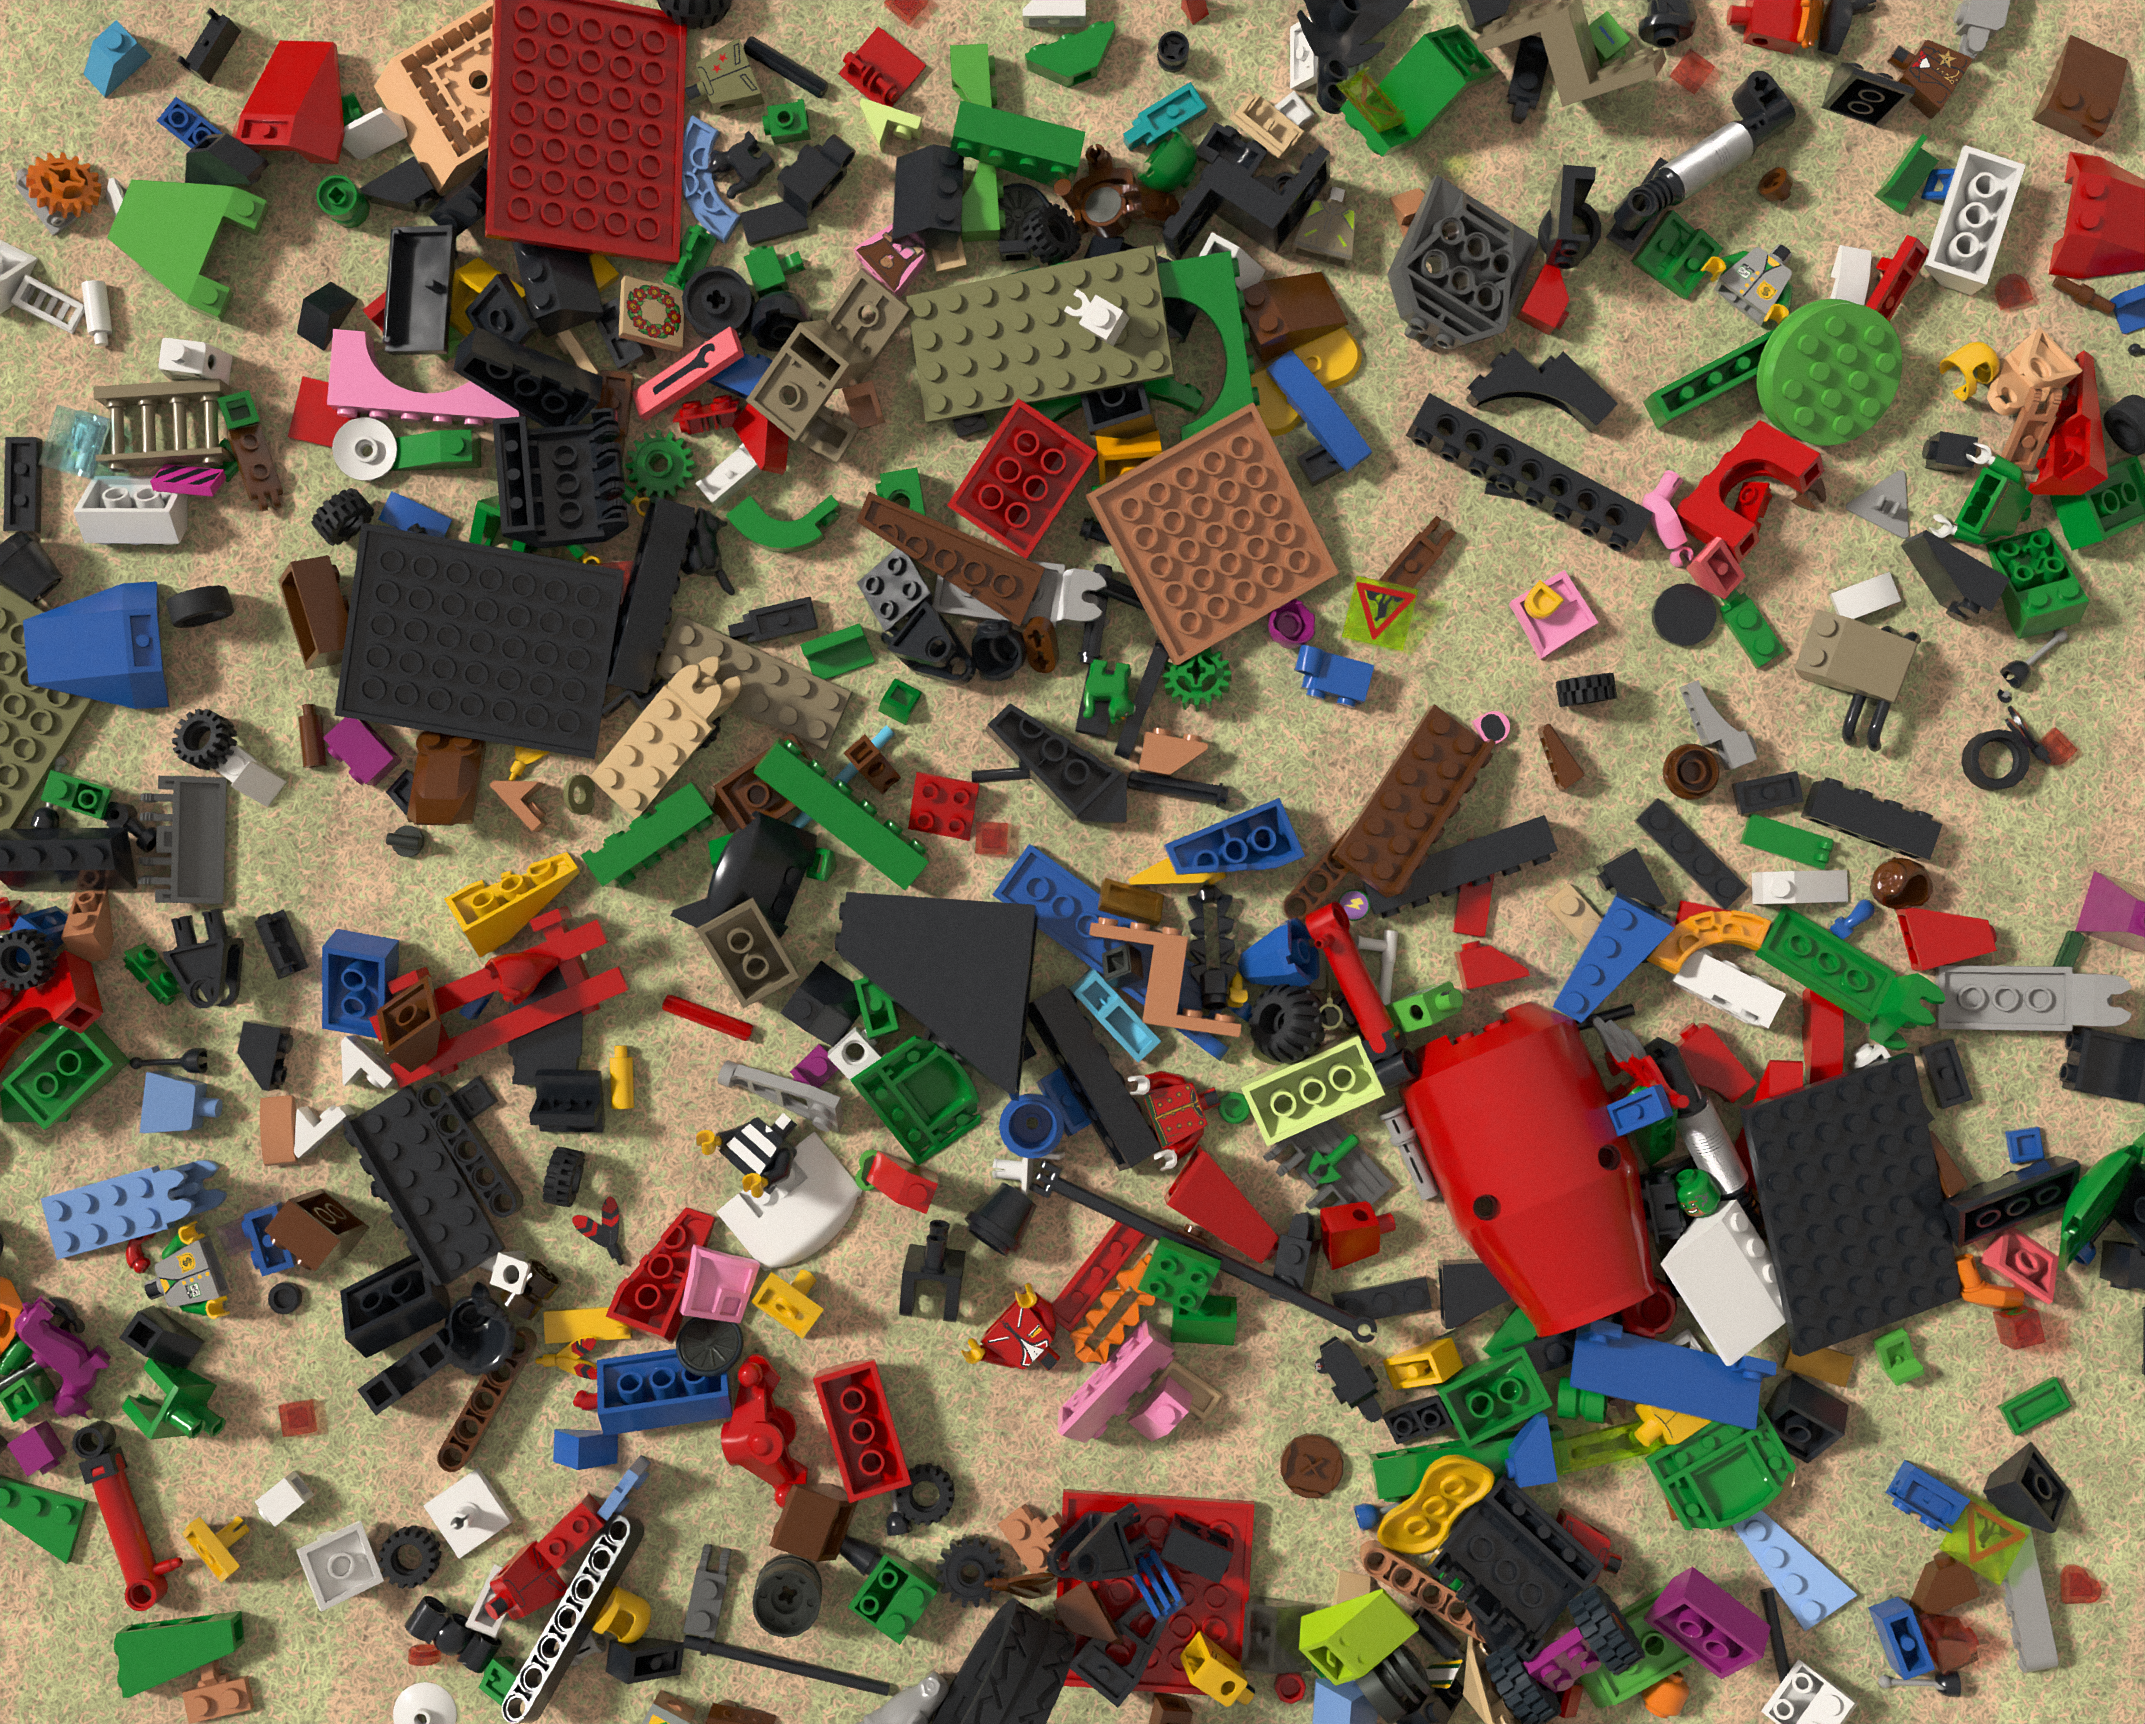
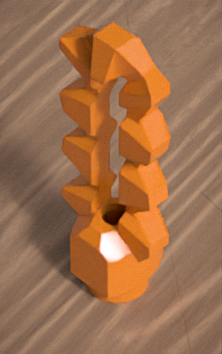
M1148 1252L1145 1257H1142L1133 1269L1119 1271L1116 1279L1120 1289L1103 1291L1100 1297L1103 1308L1088 1310L1085 1313L1088 1326L1072 1330L1069 1334L1075 1345V1356L1082 1362L1097 1361L1105 1364L1108 1359L1109 1344L1121 1345L1124 1340V1325L1135 1326L1140 1321L1138 1305L1152 1306L1155 1303L1154 1296L1137 1289L1143 1272L1152 1256L1151 1253ZM1131 1286L1139 1295L1094 1350L1085 1341L1128 1287Z

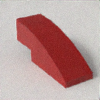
M1806 988L1803 991L1802 998L1805 1021L1802 1025V1043L1808 1085L1843 1072L1844 1016L1843 1009Z

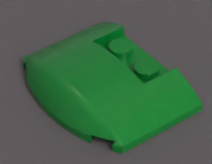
M914 1035L850 1079L852 1084L918 1166L981 1123L980 1114L973 1115L977 1112L979 1098L963 1066L944 1048L936 1043L922 1039V1037ZM955 1127V1129L952 1132L947 1133L949 1130ZM929 1145V1147L926 1150L921 1151L923 1148Z
M2137 1142L2106 1155L2094 1164L2075 1186L2066 1204L2061 1224L2058 1268L2063 1272L2111 1214L2135 1166L2141 1164L2143 1144Z
M1760 1403L1758 1405L1755 1430L1712 1421L1679 1444H1665L1644 1458L1684 1530L1694 1531L1692 1528L1720 1529L1753 1516L1780 1494L1784 1489L1781 1486L1788 1472L1793 1474L1796 1469V1465Z

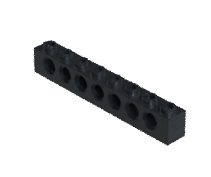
M1431 393L1427 395L1405 435L1411 438L1412 442L1417 446L1432 449L1439 453L1440 457L1450 463L1456 462L1462 465L1473 476L1484 477L1492 481L1498 489L1504 492L1518 494L1526 504L1536 508L1540 507L1550 512L1554 519L1560 522H1568L1578 527L1582 534L1588 537H1596L1606 542L1610 549L1628 554L1638 544L1653 514L1652 511ZM1438 427L1445 428L1450 436L1440 434ZM1465 442L1473 443L1478 451L1470 450ZM1493 457L1501 458L1505 466L1498 465ZM1521 472L1529 473L1533 481L1526 480ZM1549 486L1556 487L1560 491L1561 496L1554 495L1550 491ZM1578 500L1587 505L1588 511L1582 510L1579 507ZM1606 516L1612 517L1616 522V526L1610 525L1606 520Z

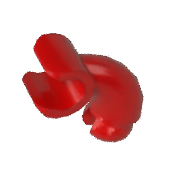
M156 1233L130 1239L127 1244L126 1261L130 1269H134L137 1274L144 1273L151 1265V1261L144 1256L141 1244L153 1239Z
M580 1390L573 1400V1405L581 1408L582 1411L598 1409L597 1393L588 1394L584 1390Z

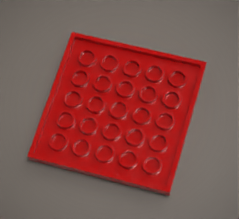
M1063 1489L1062 1518L1065 1523L1061 1525L1060 1538L1084 1513L1090 1510L1112 1513L1132 1502L1139 1510L1133 1515L1140 1514L1141 1520L1123 1529L1127 1541L1136 1537L1139 1533H1144L1150 1540L1144 1546L1150 1544L1152 1550L1155 1549L1159 1555L1164 1546L1162 1542L1175 1513L1234 1539L1233 1556L1219 1584L1162 1559L1173 1580L1183 1589L1184 1594L1182 1596L1187 1605L1169 1617L1140 1681L1132 1691L1208 1695L1190 1683L1179 1656L1199 1631L1238 1661L1244 1671L1254 1501ZM1067 1551L1061 1554L1062 1558L1059 1560L1058 1567L1062 1570H1066L1070 1565V1562H1068L1070 1555ZM1147 1553L1142 1555L1141 1557L1144 1556L1145 1558H1147L1150 1556V1554ZM1141 1557L1134 1560L1136 1565L1140 1563L1138 1559ZM1153 1564L1151 1569L1158 1582H1160L1163 1577L1156 1565ZM1143 1571L1141 1575L1149 1590L1152 1591L1154 1588L1145 1571ZM1133 1576L1089 1582L1093 1584L1112 1620L1143 1597ZM1058 1577L1056 1599L1083 1581L1076 1580L1073 1577ZM1142 1611L1130 1622L1129 1626L1141 1636L1146 1637L1154 1626L1156 1619L1148 1611ZM1074 1634L1076 1637L1074 1654L1088 1637ZM1121 1635L1125 1642L1121 1645L1108 1643L1105 1647V1652L1122 1666H1126L1131 1662L1137 1646L1126 1635ZM1069 1668L1063 1686L1093 1688Z

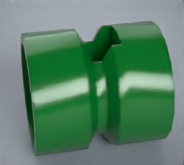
M332 175L320 182L316 192L318 205L334 222L344 228H354L366 221L370 212L368 198L350 179L343 175Z
M1561 1376L1558 1390V1418L1577 1420L1582 1415L1587 1422L1605 1424L1608 1396L1570 1387V1377Z

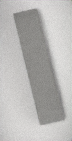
M1997 1515L1996 1517L2025 1534V1538L1994 1553L1998 1554L2000 1565L1997 1566L2000 1583L2001 1586L2004 1585L2007 1597H2004L2007 1617H2011L2013 1628L2010 1629L2014 1649H2018L2020 1659L2017 1660V1664L2023 1673L2057 1667L2058 1656L2031 1527L2002 1515ZM1998 1525L1994 1526L1993 1533H1999ZM1997 1534L1991 1535L1992 1545L2013 1536V1534L2006 1538H2001Z

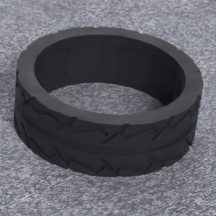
M1015 1598L1008 1600L998 1610L976 1641L952 1681L946 1698L936 1711L930 1724H1046L1071 1666L1070 1663L1076 1646L1075 1635L1064 1630L1065 1628L1048 1618L1043 1620L1038 1612Z

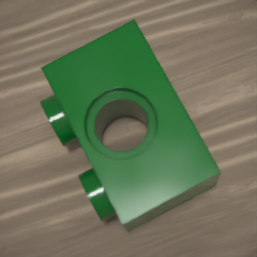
M917 467L880 473L881 483L875 484L878 496L894 503L900 498H906L910 501L908 509L926 516Z

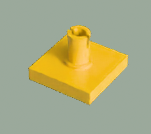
M802 1269L791 1285L771 1272L751 1302L802 1339L824 1310L806 1297L817 1280L810 1272Z
M199 1516L186 1527L182 1535L222 1583L240 1567L227 1549L245 1534H248L250 1530L245 1524L236 1532H233L243 1522L239 1516H236L230 1523L214 1534Z

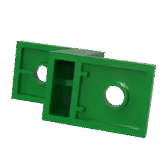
M1457 24L1424 34L1373 90L1400 123L1360 110L1358 108L1359 96L1348 99L1340 110L1345 114L1347 124L1366 138L1368 148L1375 154L1384 157L1416 144L1470 87L1491 80L1499 70L1483 52L1479 53L1475 42ZM1364 94V108L1370 109L1367 106L1366 99H1371L1372 94ZM1370 106V110L1385 114L1379 107Z

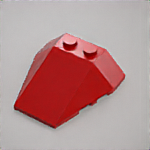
M2070 151L2064 183L2072 184L2064 236L2053 245L2049 275H2061L2066 278L2082 280L2091 277L2145 271V180L2103 157Z

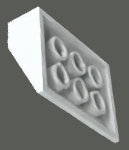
M1737 1200L1720 1201L1717 1210L1713 1214L1704 1218L1695 1217L1662 1261L1661 1266L1724 1364L1732 1366L1786 1323L1772 1256Z

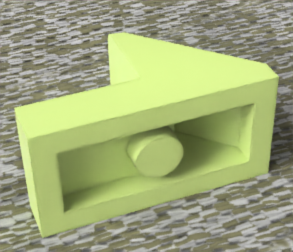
M861 98L860 107L862 114L881 153L889 130H893L895 136L904 140H910L911 137L920 139L923 130L921 117Z

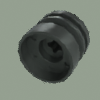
M787 1553L777 1555L767 1561L759 1571L752 1600L753 1613L760 1627L769 1634L782 1638L798 1636L807 1631L816 1621L821 1606L822 1581L815 1564L807 1558ZM788 1585L790 1590L794 1589L793 1595L783 1591V1587Z
M1403 1644L1366 1675L1355 1679L1356 1684L1365 1697L1388 1724H1394L1408 1713L1402 1699L1405 1694L1416 1704L1422 1701L1414 1688L1415 1686H1418L1426 1696L1435 1691L1430 1685L1423 1665L1409 1647Z

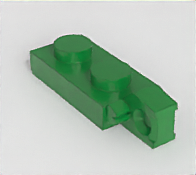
M1734 589L1726 599L1721 598L1725 604L1719 608L1722 613L1721 617L1756 669L1785 651L1751 598H1748L1745 592L1740 595Z

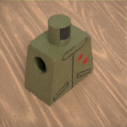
M739 38L698 61L696 67L702 81L684 87L692 106L709 99L715 114L765 103Z

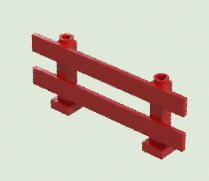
M568 906L557 908L529 920L533 931L542 930L547 941L523 952L554 956L557 959L558 967L568 988L450 1039L441 1021L437 1055L411 1073L396 1062L390 1064L399 1087L406 1086L438 1071L441 1077L459 1070L457 1065L459 1062L580 1010L583 1016L601 1009L599 1002L629 990L620 966L590 978L581 958V954L609 942L600 920L596 919L570 931L565 921L572 917ZM426 966L391 980L387 984L392 994L402 993L426 975L429 977L431 975ZM483 968L435 989L439 1014L442 1015L497 991L501 981L498 977L492 980L490 970ZM375 1015L370 1017L369 1020L378 1040L381 1041L382 1036L378 1016Z

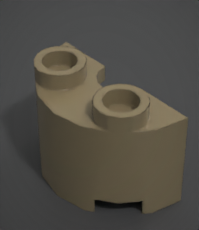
M824 405L799 442L806 445L808 450L830 463L833 461L838 465L858 434L859 426L845 417L841 421L832 418L834 412Z

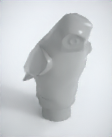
M933 1671L920 1681L918 1685L904 1687L901 1692L894 1695L884 1706L865 1715L863 1721L856 1724H930L934 1714L949 1692V1685L945 1678L938 1672Z

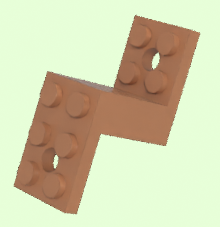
M1099 917L1098 923L1091 922L1090 936L1153 945L1142 1023L1240 1037L1242 1024L1235 1022V1016L1215 1013L1214 1019L1202 1017V1011L1183 1008L1182 1014L1177 1013L1188 937L1181 936L1182 929L1163 927L1162 933L1149 931V924L1131 922L1130 928L1118 926V920Z

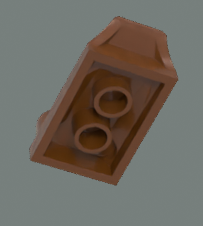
M430 731L422 732L416 740L418 755L408 806V822H413L414 825L444 826L473 824L486 753V741Z
M790 733L783 738L785 742L787 739L795 742L802 748L803 752L801 754L809 761L813 760L794 733ZM770 748L713 786L715 788V800L712 807L730 834L735 832L738 827L744 829L756 819L751 816L754 811L779 820L797 808L796 805L754 774L755 766Z

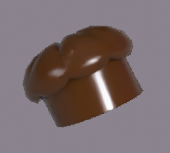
M1683 744L1676 747L1668 754L1663 765V779L1667 788L1675 796L1684 800H1698L1706 797L1714 790L1719 780L1720 771L1716 757L1710 750L1698 744Z

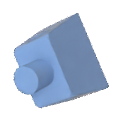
M165 1071L146 1072L139 1133L185 1131L202 1128L203 1117L218 1118L221 1115L222 1100L206 1097L207 1083Z

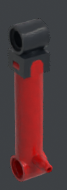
M1334 901L1307 914L1305 922L1308 932L1315 940L1316 948H1322L1365 1038L1361 1044L1370 1063L1375 1061V1072L1380 1083L1386 1089H1391L1419 1076L1417 1060L1409 1049L1404 1048L1409 1043L1400 1024L1396 1026L1393 1024L1349 931L1350 922L1345 909L1340 903Z
M95 1421L76 1432L72 1441L73 1449L78 1456L86 1459L78 1464L85 1485L92 1483L127 1585L124 1594L125 1601L133 1610L146 1611L162 1600L167 1594L168 1583L163 1574L181 1567L183 1560L181 1557H176L156 1563L124 1470L128 1465L122 1448L119 1446L111 1449L116 1441V1431L106 1421ZM92 1433L97 1435L99 1439V1445L93 1443L91 1438ZM143 1585L149 1587L151 1596L144 1592Z

